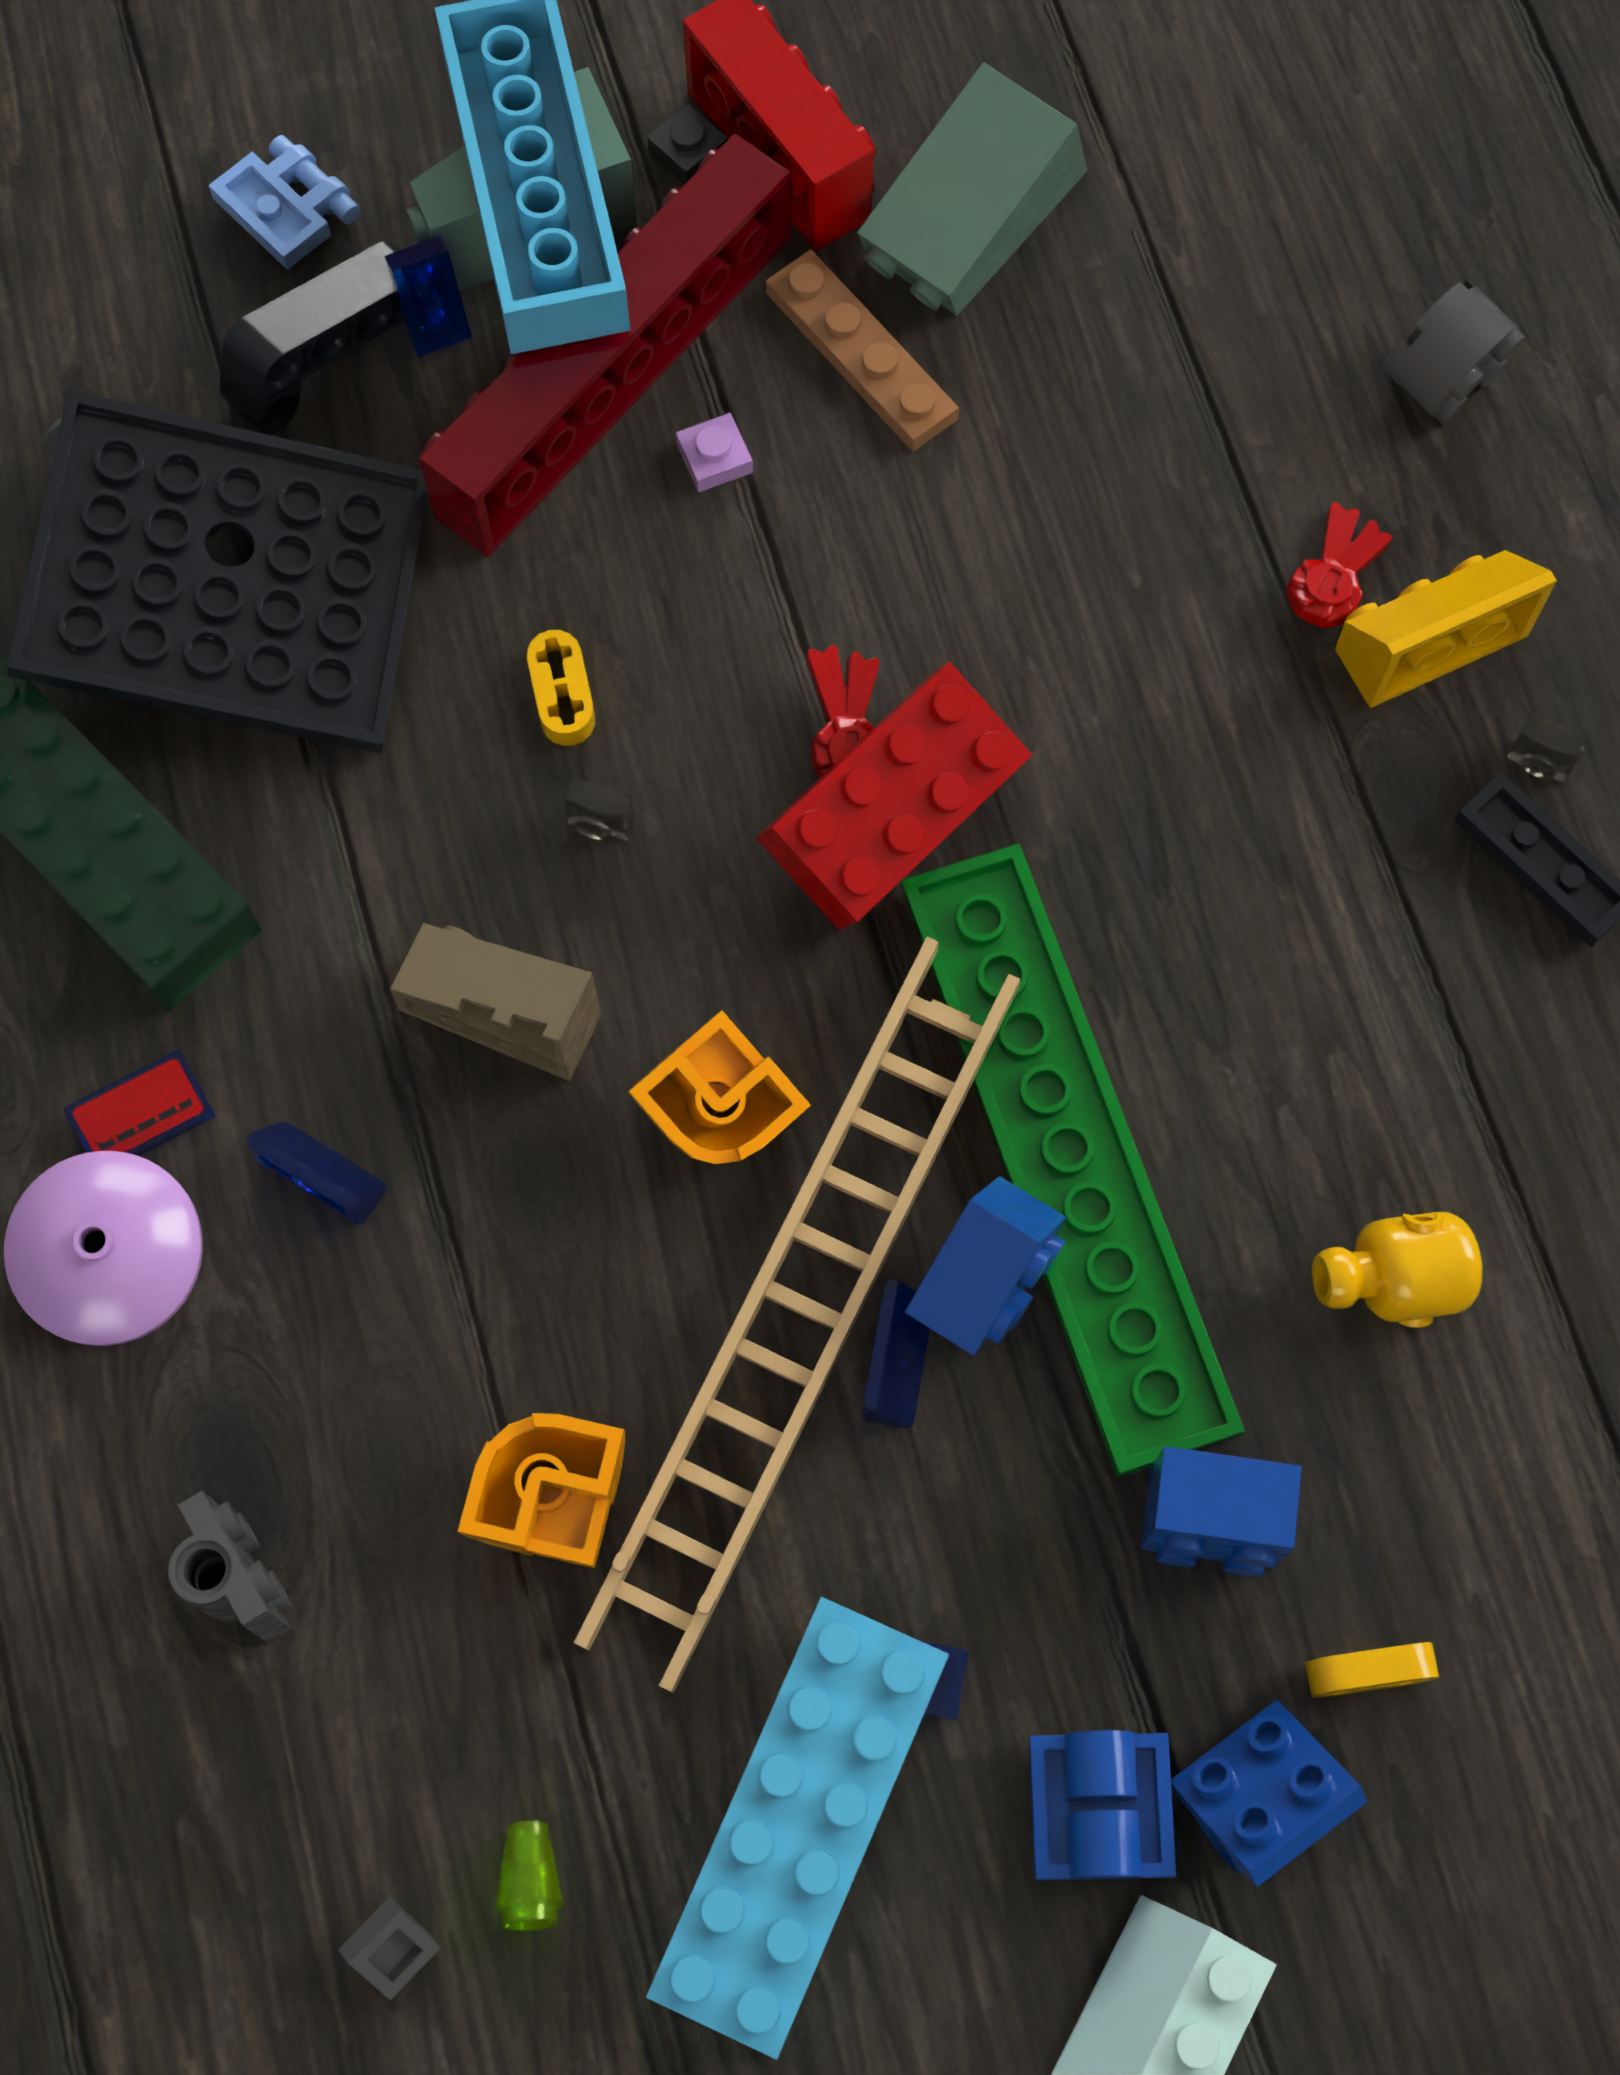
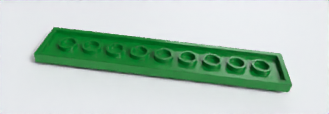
M1020 843L901 880V892L921 946L926 937L939 942L938 952L930 966V971L943 1004L969 1015L970 1021L983 1026L1008 974L1020 979L1019 989L972 1085L1007 1180L1067 1217L1056 1235L1066 1241L1048 1273L1046 1275L1042 1274L1116 1477L1119 1478L1151 1467L1164 1446L1199 1451L1241 1437L1245 1432ZM954 1035L965 1063L974 1044Z

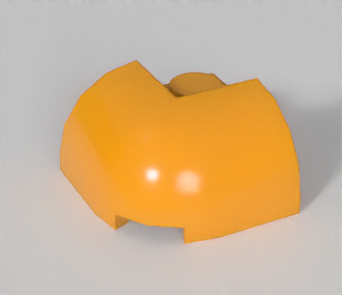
M723 1010L717 1013L627 1092L673 1145L690 1158L712 1164L741 1161L759 1151L811 1106L769 1056L764 1059Z
M532 1413L530 1417L508 1424L490 1442H486L475 1464L458 1532L468 1538L529 1556L535 1554L595 1569L610 1506H614L624 1458L625 1430L561 1414Z

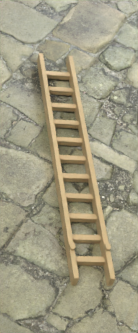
M926 937L574 1641L575 1644L588 1651L590 1650L616 1597L685 1631L659 1684L660 1687L674 1693L1019 989L1020 979L1008 974L983 1026L970 1021L969 1015L937 1000L932 999L929 1002L916 996L938 952L939 942L930 937ZM907 1013L974 1044L955 1083L888 1052ZM879 1069L946 1100L928 1139L922 1138L860 1108ZM851 1125L918 1156L899 1197L832 1166ZM822 1183H826L890 1214L871 1255L803 1223ZM794 1240L862 1272L842 1314L774 1282ZM765 1298L833 1330L814 1371L745 1339ZM737 1355L805 1388L784 1432L778 1431L715 1400ZM706 1416L775 1449L754 1493L685 1460ZM676 1476L745 1509L724 1554L655 1520ZM646 1536L715 1570L704 1594L698 1602L694 1615L624 1581Z

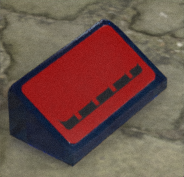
M180 1050L174 1051L64 1108V1112L86 1153L118 1151L137 1156L216 1116L190 1064Z

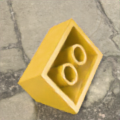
M1507 550L1483 559L1481 555H1476L1461 562L1451 571L1450 575L1432 583L1429 579L1419 580L1405 588L1395 600L1379 607L1376 603H1369L1353 611L1344 621L1335 650L1368 706L1372 708L1528 637L1557 580L1551 570Z

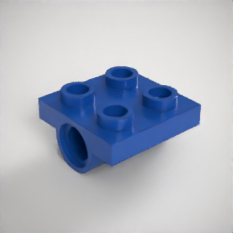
M1275 1700L1171 1779V1787L1176 1797L1196 1818L1200 1828L1217 1853L1237 1874L1244 1872L1256 1887L1367 1803L1363 1789L1357 1781L1278 1700Z
M1103 1730L1073 1732L1065 1735H1038L1028 1738L1034 1881L1176 1877L1168 1733L1135 1734V1732Z

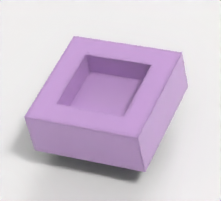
M731 412L676 432L678 449L698 493L753 473V460Z

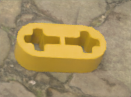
M547 630L538 634L530 642L527 649V662L540 723L545 736L553 743L561 746H574L584 742L591 735L595 727L594 707L582 651L578 641L570 633L562 630ZM559 651L563 659L564 678L553 680L551 667L548 663V653ZM569 696L571 708L575 713V723L563 725L561 718L558 717L560 710L557 698Z
M1430 1642L1339 1654L1305 1662L1312 1698L1399 1687L1439 1678L1434 1649Z

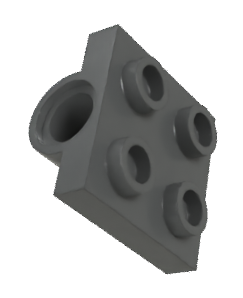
M203 1491L178 1504L193 1535L181 1542L170 1558L168 1575L174 1591L181 1598L216 1620L223 1622L239 1620L242 1626L265 1642H269L291 1629L282 1613L284 1609L291 1606V1602L272 1570L268 1572L260 1560L255 1562L250 1554L258 1549L260 1545L242 1513L236 1514L228 1501L220 1505L217 1504ZM226 1567L222 1581L216 1587L208 1590L210 1579L214 1573Z

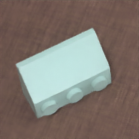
M1140 1895L1051 2075H1224L1277 1964L1219 1931Z

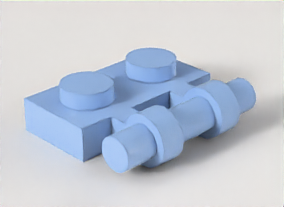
M280 135L274 138L269 145V153L275 158L270 164L266 165L252 151L208 186L212 198L277 261L289 270L331 236L328 222L323 218L325 214H335L344 224L348 225L359 217L361 208L350 198V190L341 180L335 176L328 177L316 166V158L303 145H294L284 135ZM302 183L309 192L300 197L289 184Z

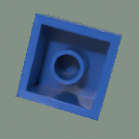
M999 1176L970 1199L905 1313L973 1356L989 1339L999 1345L1009 1329L1013 1330L1033 1299L1031 1294L1024 1291L1025 1287L1027 1286L1032 1289L1041 1275L1048 1273L1062 1251L1066 1241L1056 1235L1067 1217Z
M1164 1446L1149 1469L1140 1550L1156 1552V1561L1167 1565L1194 1567L1197 1564V1558L1223 1561V1571L1227 1573L1251 1577L1264 1576L1265 1568L1274 1569L1294 1549L1302 1466Z

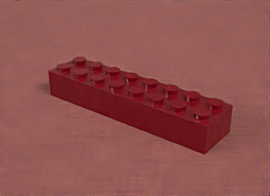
M735 133L720 149L714 148L710 150L700 162L697 172L682 188L676 187L672 189L662 201L657 214L643 228L636 227L633 229L621 246L618 258L627 292L631 331L511 354L503 367L502 373L486 389H479L471 395L463 408L462 414L446 431L440 430L427 441L419 460L434 518L488 558L791 240L790 171Z

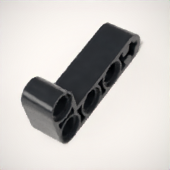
M384 240L378 242L238 320L228 331L222 346L220 395L261 433L271 435L278 432L290 422L298 409L303 378L414 316L428 303L435 288V279L393 241Z

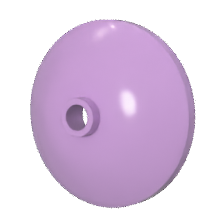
M95 1151L76 1155L57 1163L42 1173L29 1185L15 1205L7 1225L4 1240V1264L7 1279L13 1294L24 1311L36 1323L54 1335L71 1342L91 1346H111L134 1341L148 1335L166 1323L181 1308L190 1295L200 1271L203 1255V1236L199 1216L193 1202L183 1187L168 1172L155 1163L137 1155L118 1151ZM93 1231H103L105 1235L103 1248L96 1253H87L84 1248L86 1236Z

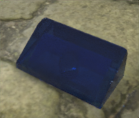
M279 1122L254 1131L246 1140L249 1149L259 1163L357 1225L359 1223L364 1224L386 1192L387 1186L383 1181L290 1123Z
M889 1279V1282L885 1283L863 1404V1417H865L867 1422L911 1428L914 1424L930 1328L905 1313L916 1291L897 1280Z

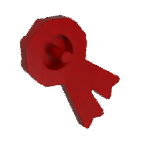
M1333 502L1328 510L1320 559L1304 560L1300 567L1295 570L1286 586V596L1293 612L1301 619L1320 628L1344 625L1345 619L1358 608L1363 592L1360 589L1357 575L1387 550L1393 537L1389 533L1379 531L1378 524L1373 519L1367 523L1355 541L1351 542L1360 511L1358 509L1345 510L1337 502Z
M835 644L830 645L824 652L808 649L805 655L827 723L813 737L811 744L812 768L819 777L873 728L872 724L865 719L880 665L879 658L865 660L858 652L853 651L846 659L844 683L838 648Z

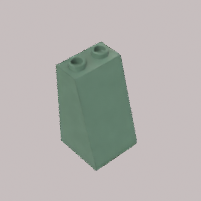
M983 62L858 230L857 234L866 252L864 260L883 277L892 279L897 274L912 285L909 289L910 292L925 306L937 311L942 305L957 316L1087 171L1077 123Z
M586 67L574 72L613 237L638 227L631 158L590 69ZM463 146L409 182L415 207L406 209V215L417 242L413 244L419 265L431 276H436L444 296L494 279Z

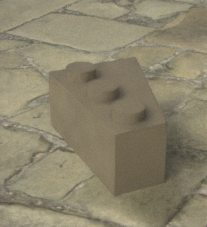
M422 924L390 988L399 1011L568 1081L571 1080L601 1017L592 972L476 939L466 931L450 925H446L442 929L429 924Z

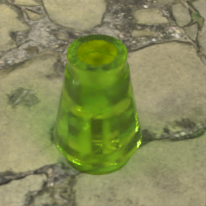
M521 1821L509 1824L507 1826V1839L505 1840L494 1907L495 1911L501 1913L502 1928L512 1931H536L555 1927L558 1925V1910L562 1909L565 1904L551 1838L549 1837V1825L541 1821Z

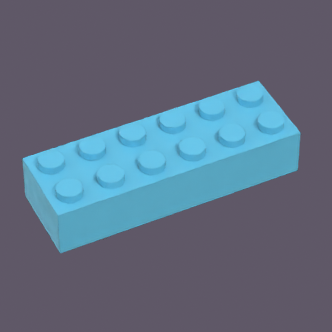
M470 0L434 7L443 55L510 353L516 354L631 331L624 278L557 1Z
M824 1597L820 1598L646 1998L776 2060L778 2059L949 1657L948 1653Z

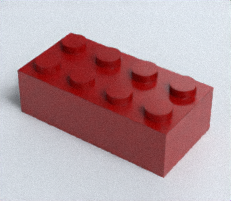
M716 0L683 19L687 93L709 121L728 139L734 133L790 171V222L813 251L817 252L864 224L872 213V192L875 190L873 158L876 156V149L868 132L861 125L854 126L842 112L841 103L833 89L827 84L821 86L811 74L806 58L795 44L788 45L776 30L774 20L766 7L762 4L755 5L752 0Z
M949 661L920 683L755 839L838 930H841L858 922L1033 754Z

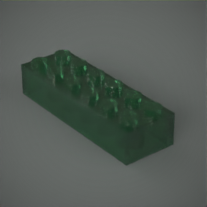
M4 655L0 659V840L144 990L168 1012L260 933L262 929L249 904L30 681L7 677L8 658Z

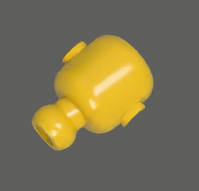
M1431 1212L1416 1215L1403 1214L1401 1217L1387 1218L1368 1223L1357 1236L1354 1252L1344 1247H1330L1319 1252L1312 1264V1281L1317 1298L1323 1305L1329 1308H1348L1354 1305L1358 1299L1363 1298L1368 1308L1380 1319L1388 1322H1399L1407 1327L1420 1328L1429 1326L1433 1322L1434 1317L1463 1312L1474 1303L1482 1284V1259L1474 1233L1469 1225L1457 1215L1449 1212Z

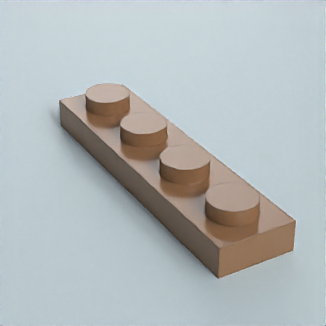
M811 249L766 280V294L912 452L958 420L959 407Z

